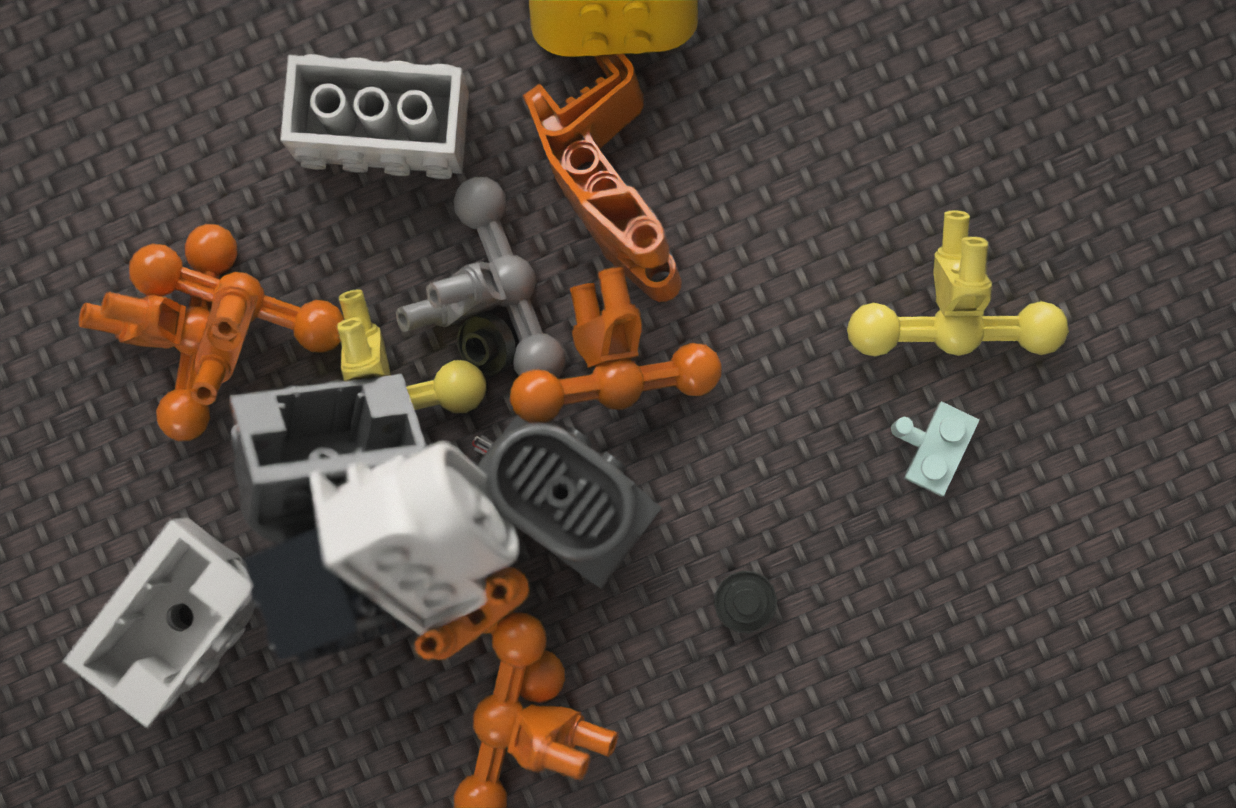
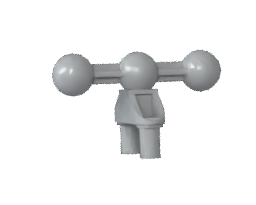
M488 177L470 178L462 182L457 189L453 200L454 210L463 224L472 229H477L489 263L481 261L464 266L450 278L430 283L426 289L427 300L399 307L396 310L398 325L403 332L434 323L441 327H447L464 322L466 319L490 311L497 305L507 308L519 339L513 359L514 370L518 376L526 371L535 369L548 371L556 378H559L566 364L565 350L556 338L543 334L531 304L530 297L537 284L535 271L527 260L518 255H513L500 222L507 207L506 195L499 183Z

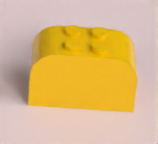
M529 0L531 30L534 39L545 50L567 57L623 53L640 54L671 50L688 41L694 34L698 24V0Z

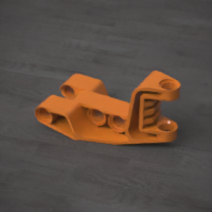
M624 53L594 56L607 79L601 76L595 80L596 86L594 88L584 87L580 90L581 96L577 99L572 96L566 99V106L562 109L559 108L541 84L523 94L522 97L531 112L557 183L600 247L603 255L616 267H624L625 275L652 300L667 302L679 293L681 278L673 257L669 253V245L662 226L633 187L625 185L600 151V148L641 113L644 97L634 67ZM593 162V165L588 169L577 170L581 164ZM660 271L669 272L668 277L660 282L651 281L655 273Z

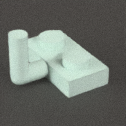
M941 401L926 432L914 427L912 420L908 417H901L891 426L892 434L918 447L904 479L941 497L944 496L979 419Z

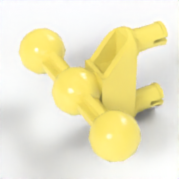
M947 211L944 213L942 247L938 248L934 257L933 274L936 303L940 308L935 316L898 317L887 306L870 303L862 305L851 315L847 327L848 339L853 347L862 354L873 357L887 354L897 345V342H935L937 347L946 353L960 356L971 353L982 341H1018L1021 347L1029 352L1045 355L1055 352L1065 343L1069 330L1067 317L1064 312L1054 304L1043 301L1028 304L1019 312L1018 316H984V310L990 303L992 283L986 275L988 242L983 238L968 237L970 215L963 211Z
M351 290L342 293L339 296L344 320L337 324V329L342 344L341 371L344 381L391 375L381 329L371 322L363 291ZM453 360L441 367L436 373L434 380L406 387L414 410L440 404L452 413H467L477 408L486 393V379L477 366L466 360Z

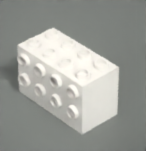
M314 54L304 56L288 55L281 141L293 158L301 162V167L322 170L326 169V164L343 165V170L349 172L365 173L368 172V167L385 168L384 172L390 175L407 176L410 175V170L427 171L426 176L431 178L450 179L452 173L462 174L469 90L462 68L447 64L417 65L405 61L377 62L363 58L337 59Z

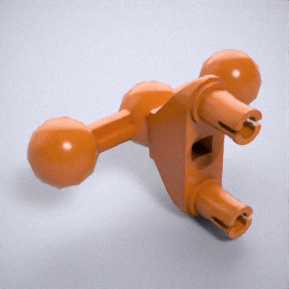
M204 224L196 227L189 234L184 245L185 259L191 268L196 272L217 279L234 265L238 255L237 242L230 231L217 224ZM110 292L104 295L102 306L85 302L79 315V327L115 334V338L119 342L135 346L166 349L175 346L181 353L175 389L168 392L160 400L156 410L157 424L166 436L176 441H191L198 438L206 430L211 419L209 405L196 402L191 397V390L197 376L194 362L211 311L212 302L190 295L189 307L186 308V306L180 305L170 298L152 294L138 299Z
M152 243L141 247L130 260V280L135 288L146 296L152 294L163 297L177 290L212 302L211 311L194 362L197 376L191 390V397L200 404H212L217 397L221 384L229 380L233 375L250 323L256 318L293 330L294 337L300 346L310 352L324 353L335 349L341 342L337 324L344 320V316L340 309L329 301L314 300L305 303L302 307L266 296L259 281L248 273L232 272L217 279L185 268L176 251L162 244Z
M615 267L598 272L605 310L601 313L595 283L582 284L570 288L577 325H574V329L571 331L576 350L586 361L587 368L595 367L593 373L559 380L548 371L531 369L522 373L514 381L510 392V404L516 415L526 422L535 424L553 420L559 414L563 405L597 400L609 409L624 410L633 406L643 391L674 386L686 395L702 396L710 393L721 378L722 364L715 351L707 345L689 343L681 346L674 353L671 360L667 362L638 366L631 359L639 356L638 345L642 321L639 309L636 308V305H631L624 267Z
M504 567L494 572L485 579L487 602L480 608L420 635L415 642L417 653L427 660L432 658L443 660L456 654L482 634H492L498 622L505 616L512 614L528 598L530 589L525 575L514 567ZM544 650L539 660L533 665L526 666L519 695L533 703H545L554 699L562 690L565 682V671L560 659L552 652Z
M515 612L505 616L498 622L492 633V648L498 659L501 660L493 695L486 696L479 702L473 714V729L482 742L474 774L462 780L454 793V808H507V792L499 780L507 747V752L512 753L523 768L534 772L544 771L547 768L581 780L588 770L590 754L572 748L579 746L610 757L617 745L618 732L584 721V716L579 711L562 706H536L533 704L525 709L523 708L518 698L526 666L533 665L539 660L547 646L546 631L540 620L528 613Z

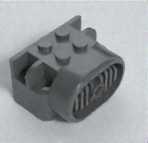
M403 374L351 381L335 380L327 384L305 387L290 386L282 390L230 396L229 402L235 420V425L231 432V444L235 455L234 471L240 489V508L246 522L257 534L277 544L319 528L310 475L319 472L338 487L349 481L348 468L357 462H362L373 470L399 456L406 459L426 449Z
M517 416L503 434L498 436L477 465L486 474V484L490 498L497 510L505 518L603 589L662 507L623 474L626 471L624 464L607 452L602 456L590 448L592 445L591 440L572 426L566 431L553 422L532 424ZM561 489L568 492V497L565 500H558L556 497L557 492Z

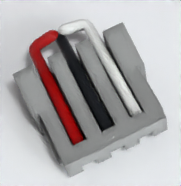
M483 435L481 438L476 436L472 442V445L475 446L474 450L483 455L486 454L493 444L491 440Z

